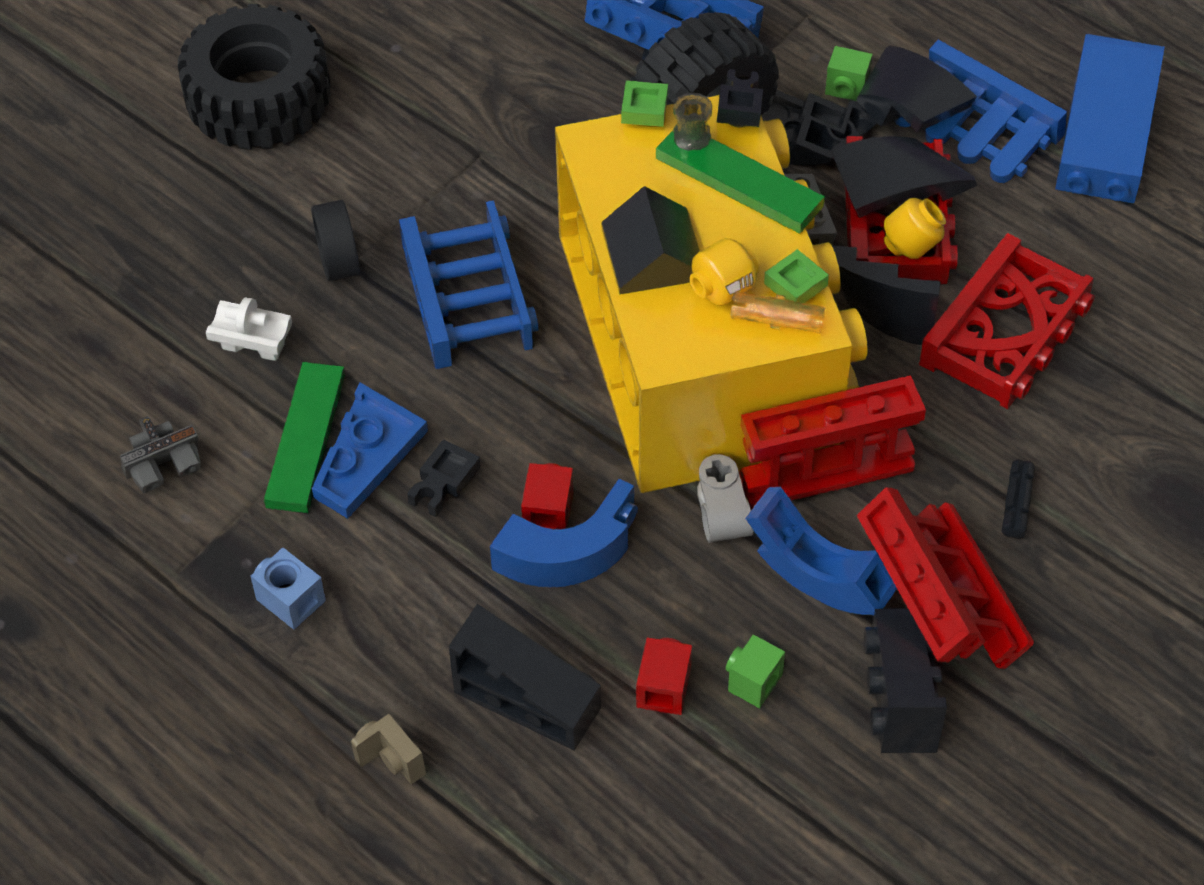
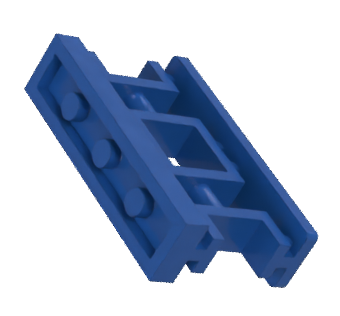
M587 0L585 22L649 50L655 42L659 43L665 38L664 34L671 28L677 29L682 25V21L662 14L663 11L682 18V21L690 17L698 18L699 14L707 12L730 14L732 17H736L759 38L764 7L749 0Z

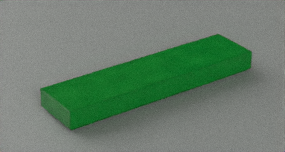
M681 122L656 147V159L799 234L824 207L825 196Z
M302 362L264 497L266 508L301 513L309 512L313 497L312 487L320 471L345 378L344 367Z

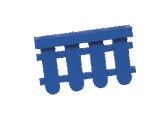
M939 39L929 49L930 60L950 72L977 96L970 108L926 128V140L929 143H933L934 139H942L944 144L950 137L959 142L957 156L961 162L973 164L984 156L992 161L990 163V177L992 180L998 183H1005L1011 180L1014 175L1023 177L1027 172V165L1024 163L1038 147L1046 150L1051 142L1057 144L1065 135L1067 111ZM975 110L983 116L968 132L960 126ZM903 117L895 120L896 124L901 127L911 126ZM1006 128L1014 132L1015 135L1002 150L992 145Z

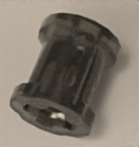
M683 94L674 102L673 113L677 119V124L673 130L674 142L679 148L687 151L701 150L711 141L708 120L712 116L713 106L711 101L702 94Z

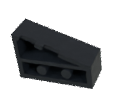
M479 604L474 607L448 646L454 693L575 751L601 709V685L590 675L577 670Z
M875 609L872 627L864 628L865 654H873L874 667H868L867 689L868 694H876L877 707H871L870 711L871 735L880 737L881 753H937L947 710L946 698L938 697L937 682H941L942 679L940 667H935L934 654L909 609Z

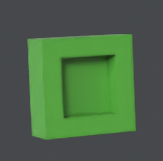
M626 81L621 110V123L664 127L668 84Z
M796 249L765 272L764 284L796 310L828 286L829 274Z

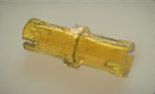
M740 291L734 294L733 301L735 304L748 307L732 305L731 319L769 324L771 329L776 330L786 327L815 332L821 335L822 321L808 318L824 319L826 305L819 306L786 299L784 295L776 294V297Z

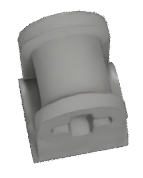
M714 454L707 457L699 467L700 482L697 486V497L701 507L702 522L707 541L711 543L752 536L753 529L745 519L751 509L748 499L745 497L735 461L722 454Z

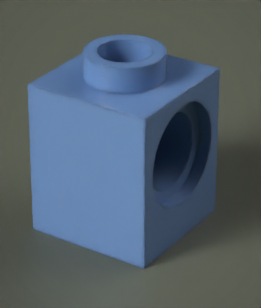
M281 548L271 558L264 559L251 575L256 600L293 630L326 601L321 577L285 548ZM285 584H292L291 586L286 588H279L280 586Z

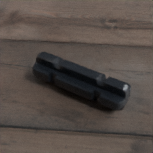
M1016 459L1011 465L1001 530L1006 537L1021 539L1025 536L1035 466L1031 461Z

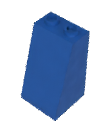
M1091 34L1085 35L1055 190L1135 203L1142 176L1165 47Z

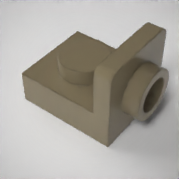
M387 714L379 721H371L365 724L351 740L355 760L361 767L380 755L391 773L396 775L401 772L411 785L426 775L422 752L390 714Z

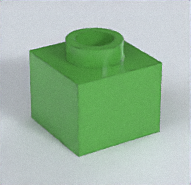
M835 46L827 68L825 94L856 101L870 76L873 54Z
M752 635L744 648L738 646L733 651L727 662L726 671L729 672L728 692L760 709L783 675L785 651Z

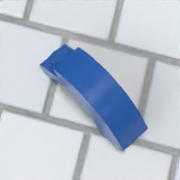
M618 479L591 518L580 525L567 529L544 528L512 514L490 545L492 570L514 581L538 587L575 585L602 574L617 563L628 550V528L633 523L638 510V506L634 504V485Z
M769 487L745 518L763 542L757 552L767 564L792 586L827 606L848 613L874 615V610L883 609L897 590L876 550H849L828 541L805 521L781 487Z

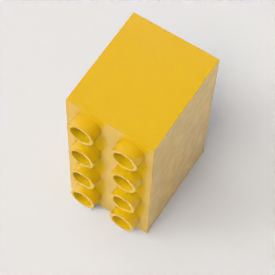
M719 95L667 105L664 127L621 123V114L555 127L559 237L640 493L700 481L699 467L702 461L714 454L730 457L735 461L738 471L743 467L762 463L760 461L750 464L742 443L745 436L740 425L741 415L858 388L857 378L850 363L865 360L867 357V338L859 312L855 308L839 311L832 295L840 291V272L834 249L829 242L812 245L807 230L813 229L815 217L799 234L656 159V147L681 122L784 175L782 169L789 167L790 152L786 131L781 120L763 121L760 116L759 127H734L726 123H717ZM804 179L795 180L797 183L809 188ZM646 186L687 208L700 251L725 238L748 245L754 252L759 265L755 286L747 293L725 305L713 304L706 297L700 298L694 292L690 283L619 295L601 222L642 187ZM798 249L829 274L826 288L795 310L764 284V278L767 270ZM836 443V444H832V445H828V446H823V447L815 448L814 451H815V450H819V449H823V448H827V447H832V446L840 445V443Z

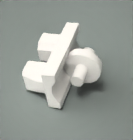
M245 297L240 304L220 300L215 318L206 330L207 340L220 342L224 350L237 352L243 348L257 350L261 358L275 361L279 358L283 349L286 336L292 325L291 315L257 308L256 299Z

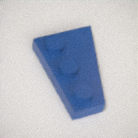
M359 382L350 412H346L341 422V432L335 445L330 447L312 487L314 499L348 519L428 432L427 421Z

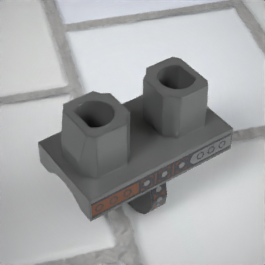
M148 416L139 420L143 432L129 437L133 450L120 455L121 469L126 479L132 477L142 493L150 492L164 484V479L157 466L172 460L180 477L187 476L201 469L198 453V435L193 425L174 432L169 421L154 427Z

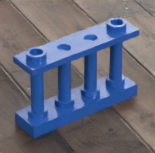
M494 200L486 202L488 223L427 235L426 231L419 232L415 216L399 219L402 247L435 369L452 366L450 349L457 348V343L519 331L524 349H533L532 332L538 331L536 312L534 307H526L506 239H510L507 218L505 215L498 216ZM490 238L495 253L438 265L435 264V261L427 262L426 259L427 255H431V250ZM495 269L501 270L504 284L444 296L443 292L436 293L434 287L440 285L439 281ZM508 299L514 315L457 327H453L452 323L445 325L443 317L448 316L450 311Z

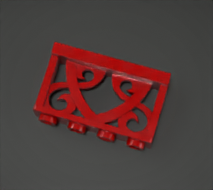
M847 136L846 144L862 140L863 136ZM934 139L933 143L921 142L950 161V154H943L942 139ZM845 186L847 247L857 248L856 261L898 264V278L940 281V284H947L949 270L957 268L958 259L957 245H950V238H954L955 215L948 214L947 209L952 207L953 197L943 201L940 194L937 193L926 198L938 206L946 219L944 238L933 247L935 254L932 257L910 259L903 254L901 256H884L892 253L884 242L885 234L883 229L886 217L872 212L859 218ZM874 226L883 228L878 234L872 233L869 230Z
M1009 233L1004 236L925 336L919 362L920 366L932 372L938 369L999 401L1000 406L1007 410L1016 398L1024 399L1033 384V375L1037 370L1045 371L1053 358L1054 347L1058 342L1061 344L1066 343L1074 329L1075 319L1078 315L1085 317L1095 299V295L1091 294L1093 277L1087 274L1083 277L1021 246L1022 240ZM1024 274L1034 278L1035 280L1030 282ZM1050 286L1066 294L1068 299L1063 304L1057 305L1052 303L1050 299L1057 297L1058 292L1050 290L1039 295L1037 291L1043 287ZM1003 289L1007 291L1008 297L1001 298L997 296V290ZM1023 302L1030 317L1032 331L1014 337L992 339L993 325L988 315L982 311L983 308L1003 310L1013 308ZM1047 317H1052L1053 319L1048 324ZM978 325L982 327L984 337L978 338L979 331L971 332L968 330L969 326ZM960 354L976 356L975 362ZM985 357H994L993 365L999 372L1000 364L1002 363L1012 364L1014 370L1010 375L1001 376L987 369L984 365Z

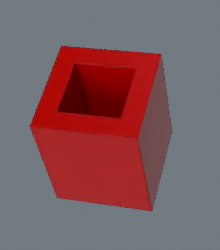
M529 463L521 505L522 518L544 528L567 529L574 494L573 468L562 467L555 463Z
M646 638L636 684V708L682 715L691 672L692 645L684 644L673 638Z

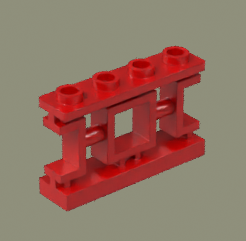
M911 375L742 414L740 425L745 436L742 443L750 464L762 461L760 464L743 467L739 471L744 494L748 499L750 509H753L769 487H781L792 501L913 472L915 462L912 455L915 453V448L907 429L899 431L898 429L920 424V421L925 419L926 409ZM840 442H845L844 444H840V445H836V446H832V447H827V448H823V449H819V450H815V451H814L815 448H819V447H823V446H828V445H832V444H836V443H840Z
M886 487L856 515L937 661L949 663L958 654L961 658L967 659L980 646L984 645L995 666L1006 669L1033 646L1034 641L953 504L945 502L938 509L935 505L929 504L915 516L912 515L898 489Z

